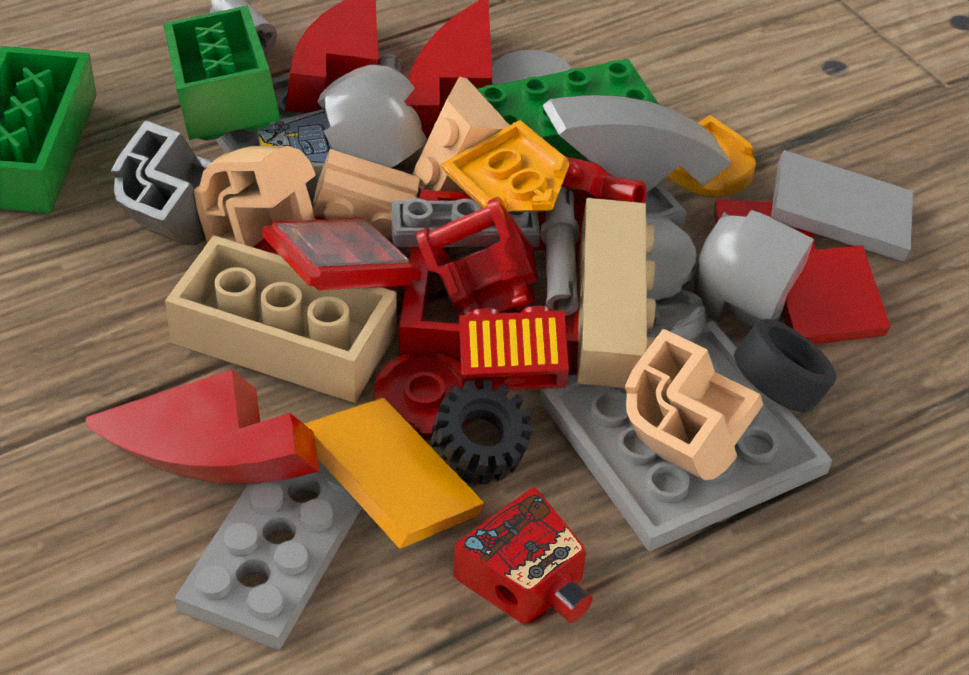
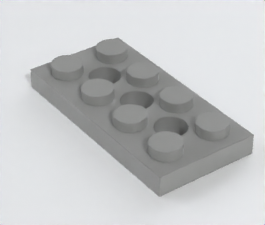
M318 458L319 472L287 480L248 484L175 596L176 610L280 650L362 507ZM303 490L313 491L319 495L316 499L309 500L306 503H299L291 499L295 493ZM279 530L288 531L294 535L291 541L281 544H273L266 540L269 534ZM253 572L263 573L269 577L265 584L254 588L246 587L239 583L243 576Z

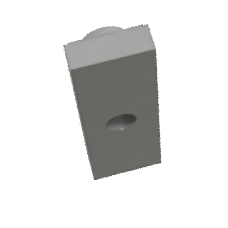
M415 198L408 201H392L393 245L395 247H419L416 238L417 231L426 227L432 231L478 211L482 207L472 199L426 201ZM508 212L509 216H512L531 245L539 247L541 233L537 212ZM494 225L445 247H489L500 242V236Z

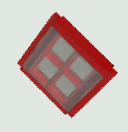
M363 219L274 221L272 226H263L262 236L309 287L314 286L318 291L409 286L411 281L420 280L421 270L371 223Z

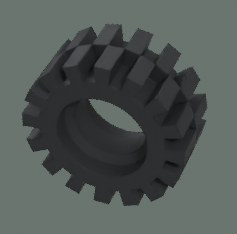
M474 380L465 382L463 390L458 385L450 391L448 398L444 397L431 430L433 431L431 437L432 448L438 447L436 453L444 461L448 459V465L455 472L458 469L465 471L462 478L463 481L471 483L474 475H479L480 485L489 484L493 475L497 482L506 478L509 471L513 473L518 467L533 433V424H528L531 418L529 408L519 411L523 399L518 394L511 400L507 398L506 395L510 388L501 384L498 392L491 390V380H483L480 389L476 388ZM469 418L487 420L498 428L501 434V441L494 446L478 445L464 435L462 424Z

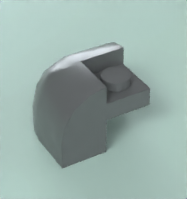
M145 120L118 156L111 170L115 176V199L128 216L149 231L184 245H197L205 241L206 237L196 208L194 189L200 186L203 171L213 161L196 156L180 132Z

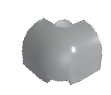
M367 65L357 68L333 81L320 94L317 101L322 108H326L331 127L323 132L332 149L389 168L396 166L411 156L428 141L421 130V121L416 111L405 103V100L415 87L400 72L388 66Z
M753 210L749 212L747 217L729 216L724 212L703 244L694 278L695 294L702 299L706 315L718 324L727 310L734 312L741 321L751 326H754L758 320L764 319L778 322L787 294L807 263L814 239Z

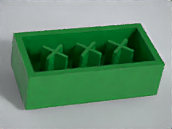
M248 5L163 23L176 90L189 140L198 138L204 141L215 140L222 137L225 132L239 129L255 131L269 126L271 122L280 121L270 69Z
M1 46L0 209L52 213L97 96L90 53Z
M629 59L614 60L604 64L574 68L563 72L529 77L498 85H488L477 89L509 125L521 120L563 156L588 162L590 161L558 134L543 107L547 101L563 97L599 95L627 97L659 105Z

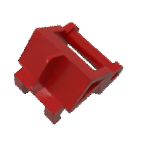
M499 196L488 200L487 207L430 231L426 227L416 232V238L429 271L440 274L457 314L464 312L465 315H469L471 311L481 308H492L501 313L513 307L516 310H521L534 303L535 295L530 284L539 281L533 246L514 218L509 216L506 206ZM494 225L500 236V242L454 262L443 250V247Z

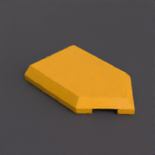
M521 120L441 164L442 171L482 208L488 206V200L499 196L508 212L553 210L569 167L568 159Z

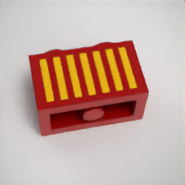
M531 306L519 313H500L496 309L481 308L471 311L469 315H459L462 390L465 382L471 380L475 381L477 389H480L483 380H491V390L499 391L501 384L509 387V390L566 388L569 366L565 310L552 311L551 308L546 306Z

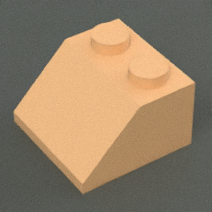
M459 77L413 170L412 175L420 177L419 187L421 190L466 193L442 171L441 164L510 126L467 78Z

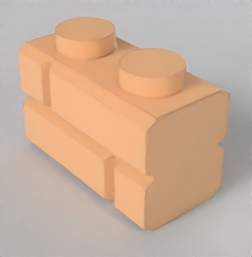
M330 149L317 182L312 206L314 216L326 220L363 219L366 223H371L387 239L393 240L392 201H408L417 198L420 177Z

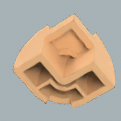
M249 146L225 153L208 164L207 168L203 171L200 186L194 189L196 208L207 243L215 235L253 247L264 239L262 236L263 226H272L274 221L316 220L306 183L316 176L310 160L299 149L290 146Z
M662 329L641 357L625 384L627 392L626 411L638 438L659 457L703 480L715 479L737 458L734 446L763 406L761 394L714 371L707 349L665 329Z

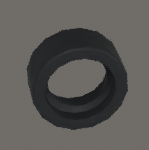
M770 319L758 320L734 353L738 368L746 379L760 392L789 410L801 413L812 411L834 385L837 378L831 362L810 340L796 330Z

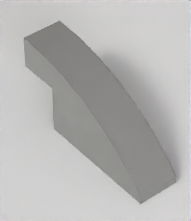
M591 95L550 99L543 105L558 134L590 162L600 165L612 176L643 181L647 192L678 166H681L704 186L731 164V161L715 137L704 127L673 109L649 101L627 97Z

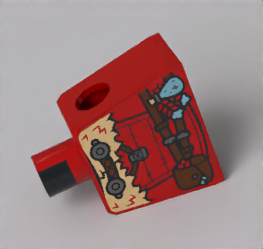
M535 487L526 491L455 543L453 577L520 623H530L550 606L569 623H573L586 613L593 600L592 596L579 585L583 579L586 550L584 545Z

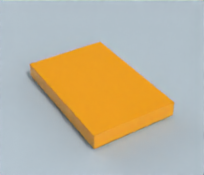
M385 398L304 423L314 432L316 453L319 461L399 549L478 517L485 504Z

